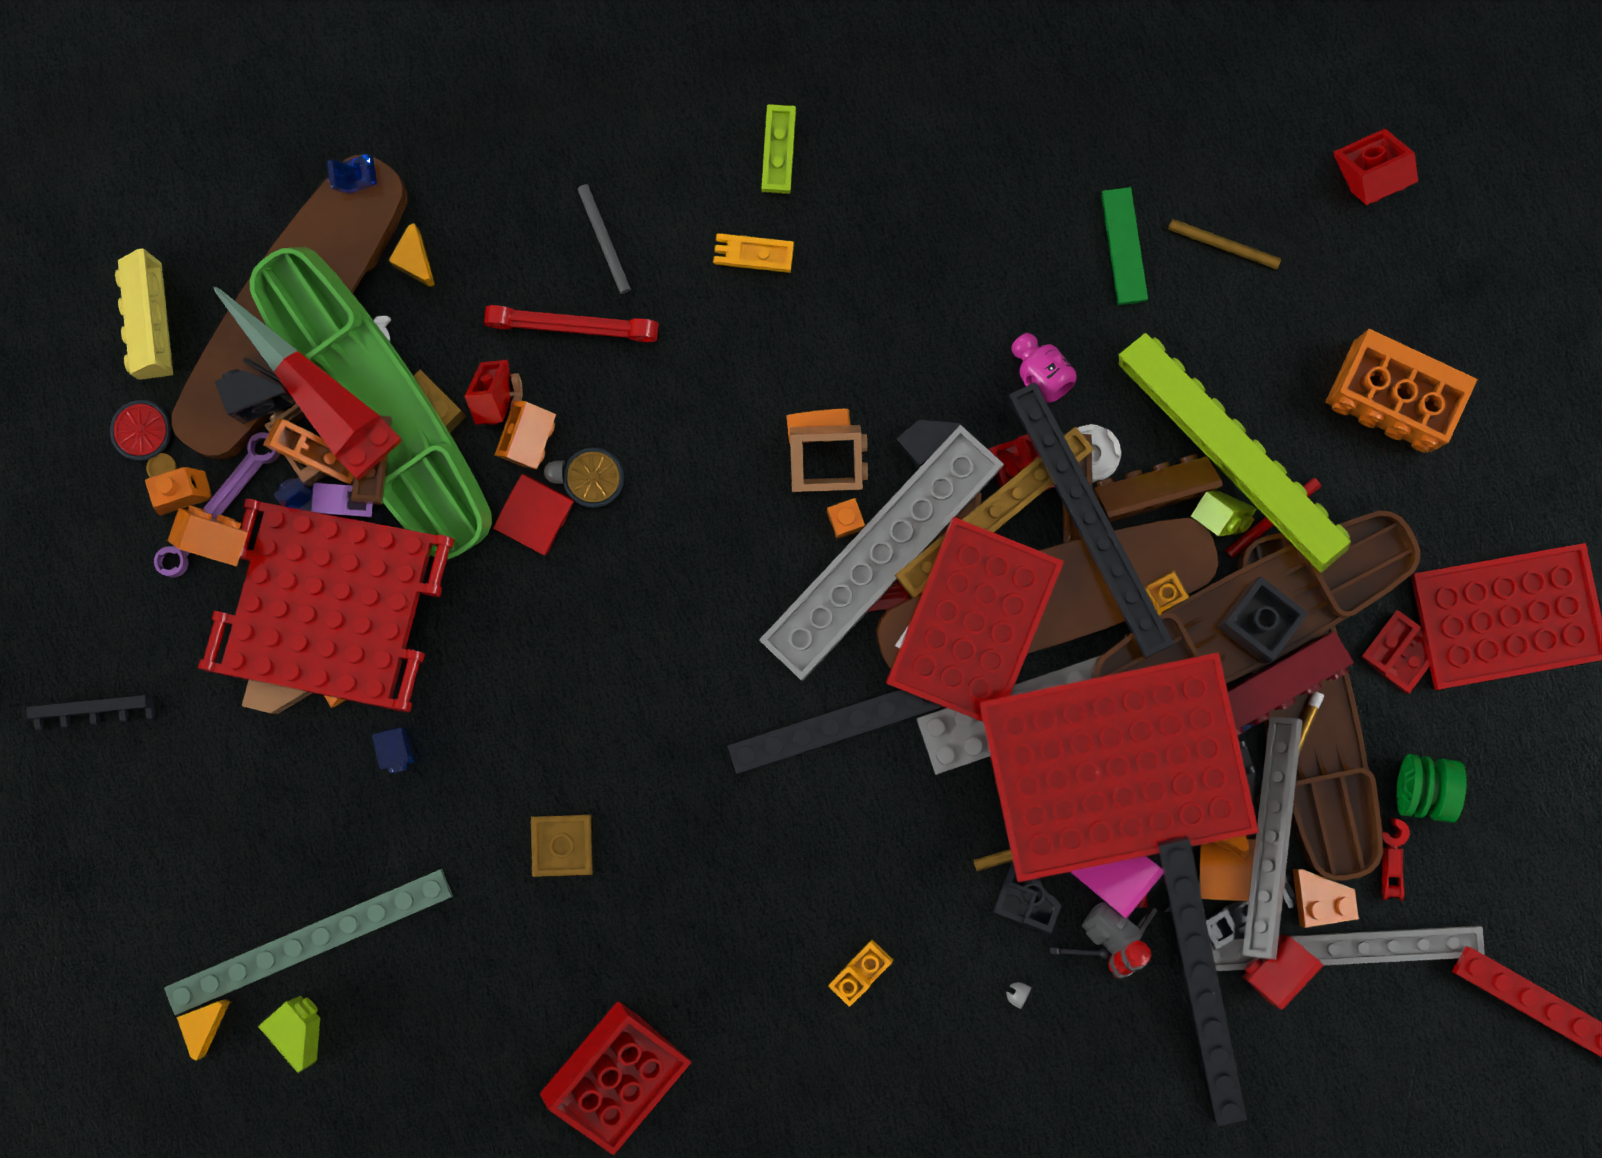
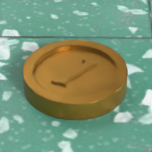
M160 453L149 459L146 466L150 478L177 469L176 461L165 453Z

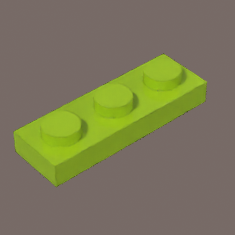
M767 105L762 192L791 193L796 106Z

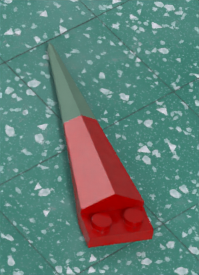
M214 287L218 297L332 453L358 481L402 442V439L380 415L222 290Z

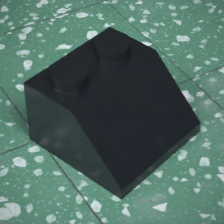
M235 369L228 371L222 375L223 378L215 381L227 414L242 424L296 404L289 392L283 387L244 370Z

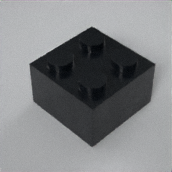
M1260 576L1251 580L1217 625V628L1265 664L1274 661L1309 613Z

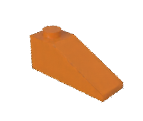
M283 418L275 420L263 444L264 446L351 485L354 476L338 461L321 437Z

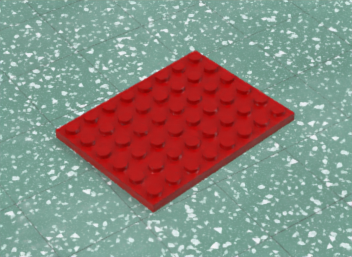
M1219 652L979 702L1017 882L1158 854L1157 842L1182 836H1188L1192 847L1259 833Z

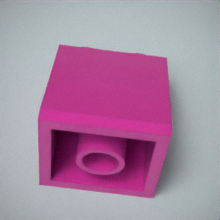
M1147 856L1070 872L1122 916L1127 918L1162 876L1163 869Z

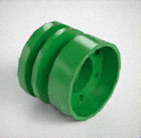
M1407 754L1400 767L1397 781L1396 802L1400 815L1412 816L1414 814L1416 818H1424L1429 813L1431 820L1455 823L1462 812L1466 795V770L1462 761L1438 759L1434 764L1431 757L1422 756L1420 759L1419 755Z

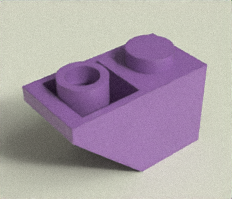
M313 484L311 512L372 517V504L352 502L353 486Z

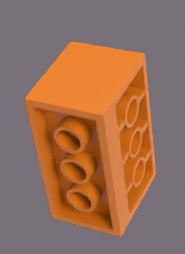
M1368 329L1353 341L1325 403L1331 405V409L1339 414L1348 415L1349 413L1359 418L1358 422L1370 428L1375 426L1385 430V435L1395 440L1404 439L1412 443L1411 446L1414 449L1428 453V451L1432 452L1449 443L1478 379Z

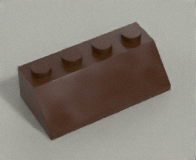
M1194 454L1180 459L1181 464L1170 466L1169 462L1155 465L1152 467L1153 472L1142 474L1141 470L1125 474V479L1114 482L1113 478L1096 482L1097 487L1093 489V492L1109 522L1203 497L1206 491H1217L1223 486L1222 480L1207 456L1198 458V455Z

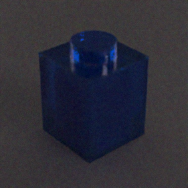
M397 728L372 735L380 770L389 769V773L393 774L407 770L406 764L414 763L406 728Z

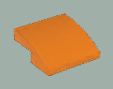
M1247 839L1249 857L1246 861L1213 842L1201 844L1200 893L1202 899L1249 901L1256 839Z

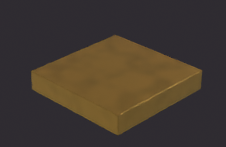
M591 815L531 817L532 877L593 874Z

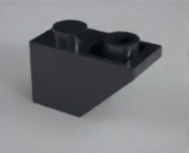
M918 420L896 439V445L915 467L919 469L961 423Z

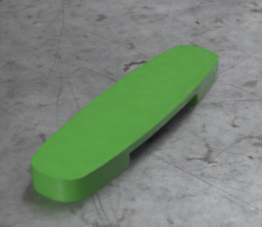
M306 247L282 248L260 261L253 269L250 278V293L266 326L378 415L391 416V428L402 439V442L388 454L383 503L406 530L444 535L455 539L453 548L449 549L447 559L458 556L481 542L489 533L492 525V514L479 484L426 394L364 307L338 275L311 249ZM432 546L430 555L435 557L437 546Z

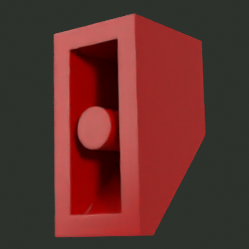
M507 360L480 362L465 394V399L475 424L493 425L503 422L510 406L509 363Z

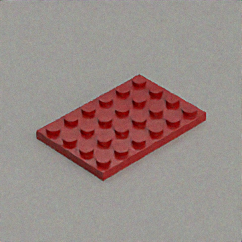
M952 517L886 684L983 722L979 702L1011 695L1064 561Z
M1586 543L1411 575L1434 690L1602 660V616Z

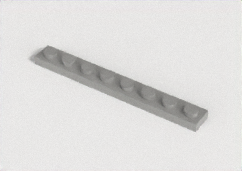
M1270 717L1257 824L1259 833H1256L1243 955L1248 957L1276 960L1302 720L1298 718Z

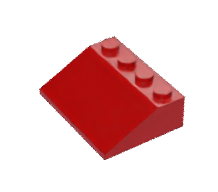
M617 1001L540 1092V1095L548 1110L614 1155L692 1062L641 1017Z

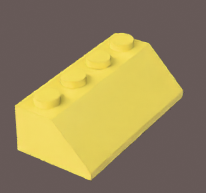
M144 248L137 249L119 259V270L115 271L118 287H121L122 298L118 299V307L121 315H124L125 325L121 328L123 342L127 344V355L124 356L125 368L130 375L139 380L173 375L162 264Z

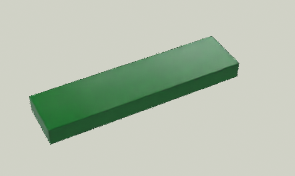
M1131 187L1102 191L1101 196L1118 305L1147 302L1148 295Z

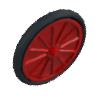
M136 400L123 405L114 415L110 425V436L114 447L120 454L132 460L143 461L152 459L166 448L171 438L172 426L166 411L158 404L148 400Z

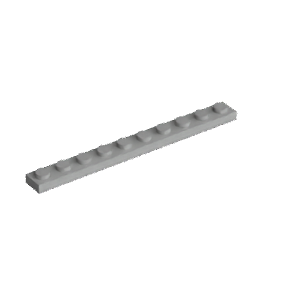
M1482 926L1290 936L1323 965L1454 959L1460 957L1465 946H1469L1485 955ZM1237 938L1217 950H1214L1212 947L1216 971L1244 970L1246 965L1255 958L1243 955L1244 938Z

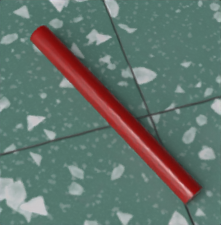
M1316 478L1311 479L1303 486L1308 493L1307 497L1321 487L1320 482ZM1267 517L1263 518L1225 549V554L1230 559H1233L1274 524Z

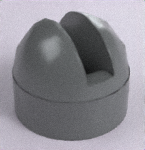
M556 460L546 465L544 475L549 482L564 484L563 470L565 461Z

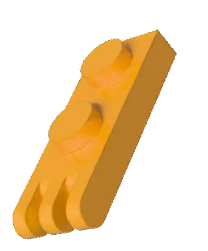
M728 234L716 235V241L727 243V246L715 245L714 252L726 254V257L715 256L714 264L791 273L794 242Z

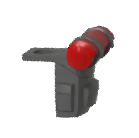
M1103 901L1097 904L1084 920L1082 927L1087 931V936L1095 944L1104 945L1112 953L1108 965L1115 978L1129 977L1135 970L1142 969L1150 961V948L1140 939L1156 914V908L1153 907L1144 913L1138 924L1134 925Z

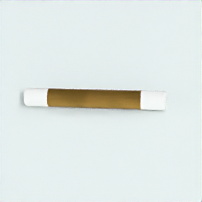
M1317 691L1312 693L1301 719L1302 729L1299 754L1324 698V695Z

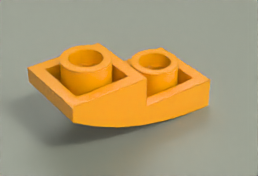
M1175 570L1144 587L1159 615L1163 611L1189 598Z
M871 940L828 986L850 1007L893 962V959L875 941Z

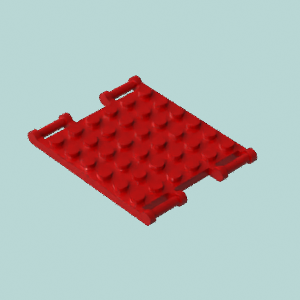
M245 499L243 508L246 510L241 529L248 532L239 559L250 561L236 614L230 615L219 611L213 612L211 619L214 621L204 659H200L198 669L363 704L410 712L412 706L410 698L419 663H423L425 654L415 650H406L408 637L420 594L440 597L442 587H440L449 549L453 548L455 539L444 535L427 534L263 503L253 499ZM257 513H263L254 550H248ZM432 546H437L429 581L424 584L423 580ZM226 624L232 625L222 664L215 663ZM402 660H407L398 699H392Z

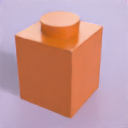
M855 498L827 508V513L837 539L860 532L865 527Z

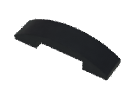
M1293 871L1285 874L1281 911L1297 905ZM1233 901L1206 918L1210 942L1214 950L1239 938L1240 934L1245 932L1249 901Z

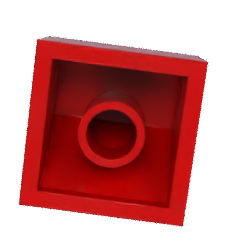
M1386 129L1334 151V157L1351 192L1366 205L1377 202L1387 195L1401 191L1407 186L1418 182L1415 152Z
M1282 933L1280 937L1278 936L1276 960L1253 958L1244 969L1246 973L1242 978L1267 1002L1282 1010L1321 969L1323 964L1294 939Z

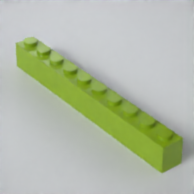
M1145 332L1119 354V366L1320 573L1348 551L1351 543L1348 532L1339 524L1335 526L1327 518L1329 515L1324 507L1319 503L1314 504L1307 497L1308 493L1305 488L1298 482L1293 483L1286 476L1285 468L1278 461L1272 462L1266 456V450L1262 444L1255 439L1252 441L1245 434L1246 430L1243 425L1236 419L1231 420L1224 413L1225 408L1217 399H1210L1205 393V388L1196 378L1191 379L1184 372L1183 364L1175 357L1171 359L1165 353L1164 345L1157 338L1154 337L1152 339Z

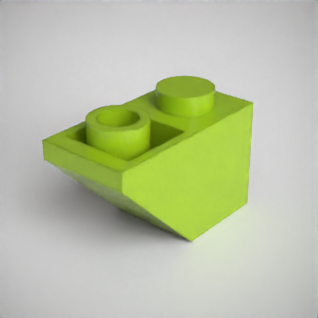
M1218 490L1206 491L1191 517L1217 536H1224L1247 531L1254 521L1252 516L1257 509Z

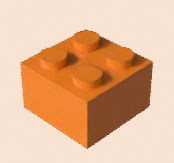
M189 505L188 510L178 509L168 542L180 550L237 566L248 532L240 528L241 523L220 514L217 515L216 519L212 518L213 514Z

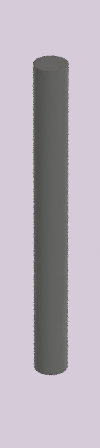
M588 184L578 187V192L620 294L629 292L631 288Z

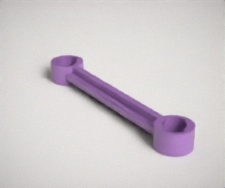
M256 433L249 439L247 456L203 508L208 513L213 514L212 518L216 519L218 514L222 515L262 464L272 463L279 457L280 453L274 450L272 453L268 452L265 455H258L255 452L257 442L263 438L266 439L268 433ZM174 545L172 547H164L155 555V568L165 576L179 577L188 568L187 556L190 552L180 550ZM169 552L179 554L180 565L178 568L176 566L171 570L163 568L162 562L166 554Z

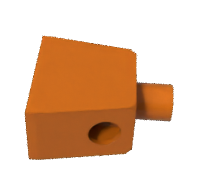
M183 467L145 480L152 506L160 516L177 511L179 508H186L189 505L192 506L211 500L213 497L206 473L203 470ZM192 481H195L196 488L193 486Z

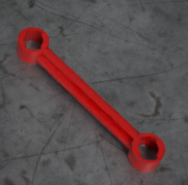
M498 305L486 306L484 325L491 328L512 329L517 327L626 337L640 342H656L659 325L658 322L649 319L636 318L629 321L520 311Z

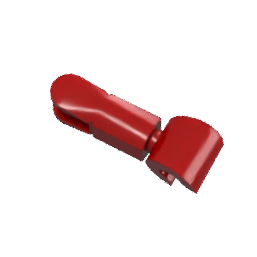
M1389 817L1390 824L1395 827L1396 833L1391 837L1387 832L1382 831V841L1387 844V847H1383L1381 895L1383 900H1388V897H1397L1398 900H1403V848H1399V846L1406 843L1409 839L1410 831L1405 822ZM1389 877H1397V885H1389Z

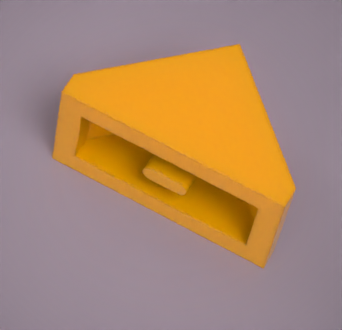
M411 224L407 227L388 261L394 268L429 287L434 286L435 283L420 231L415 224Z
M224 999L177 1017L192 1059L199 1060L205 1057L231 1001Z

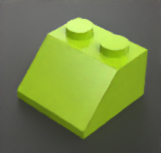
M302 996L285 1002L258 1026L298 1073L317 1061L320 1017L316 1014L318 1011L317 1007L310 999H303Z

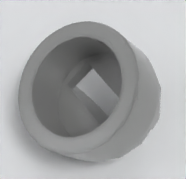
M1014 982L1010 987L1015 989L1016 992L1014 994L1006 992L1007 999L1012 1005L1021 1009L1032 987L1021 982Z

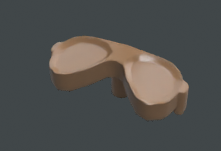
M510 374L514 392H510V397H513L511 407L514 401H522V381L519 374Z

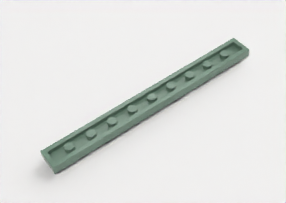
M440 869L164 987L174 1015H178L453 897L443 870Z

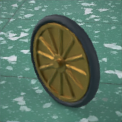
M600 448L582 449L570 457L565 464L563 485L568 496L576 503L585 507L597 508L611 503L619 495L624 484V472L619 460L610 452Z

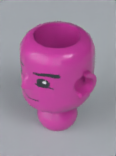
M1029 333L1021 335L1013 342L1011 346L1012 353L1017 358L1023 360L1020 366L1021 379L1025 386L1036 382L1046 403L1060 399L1074 386L1076 371L1055 346L1047 344L1039 347L1036 337Z

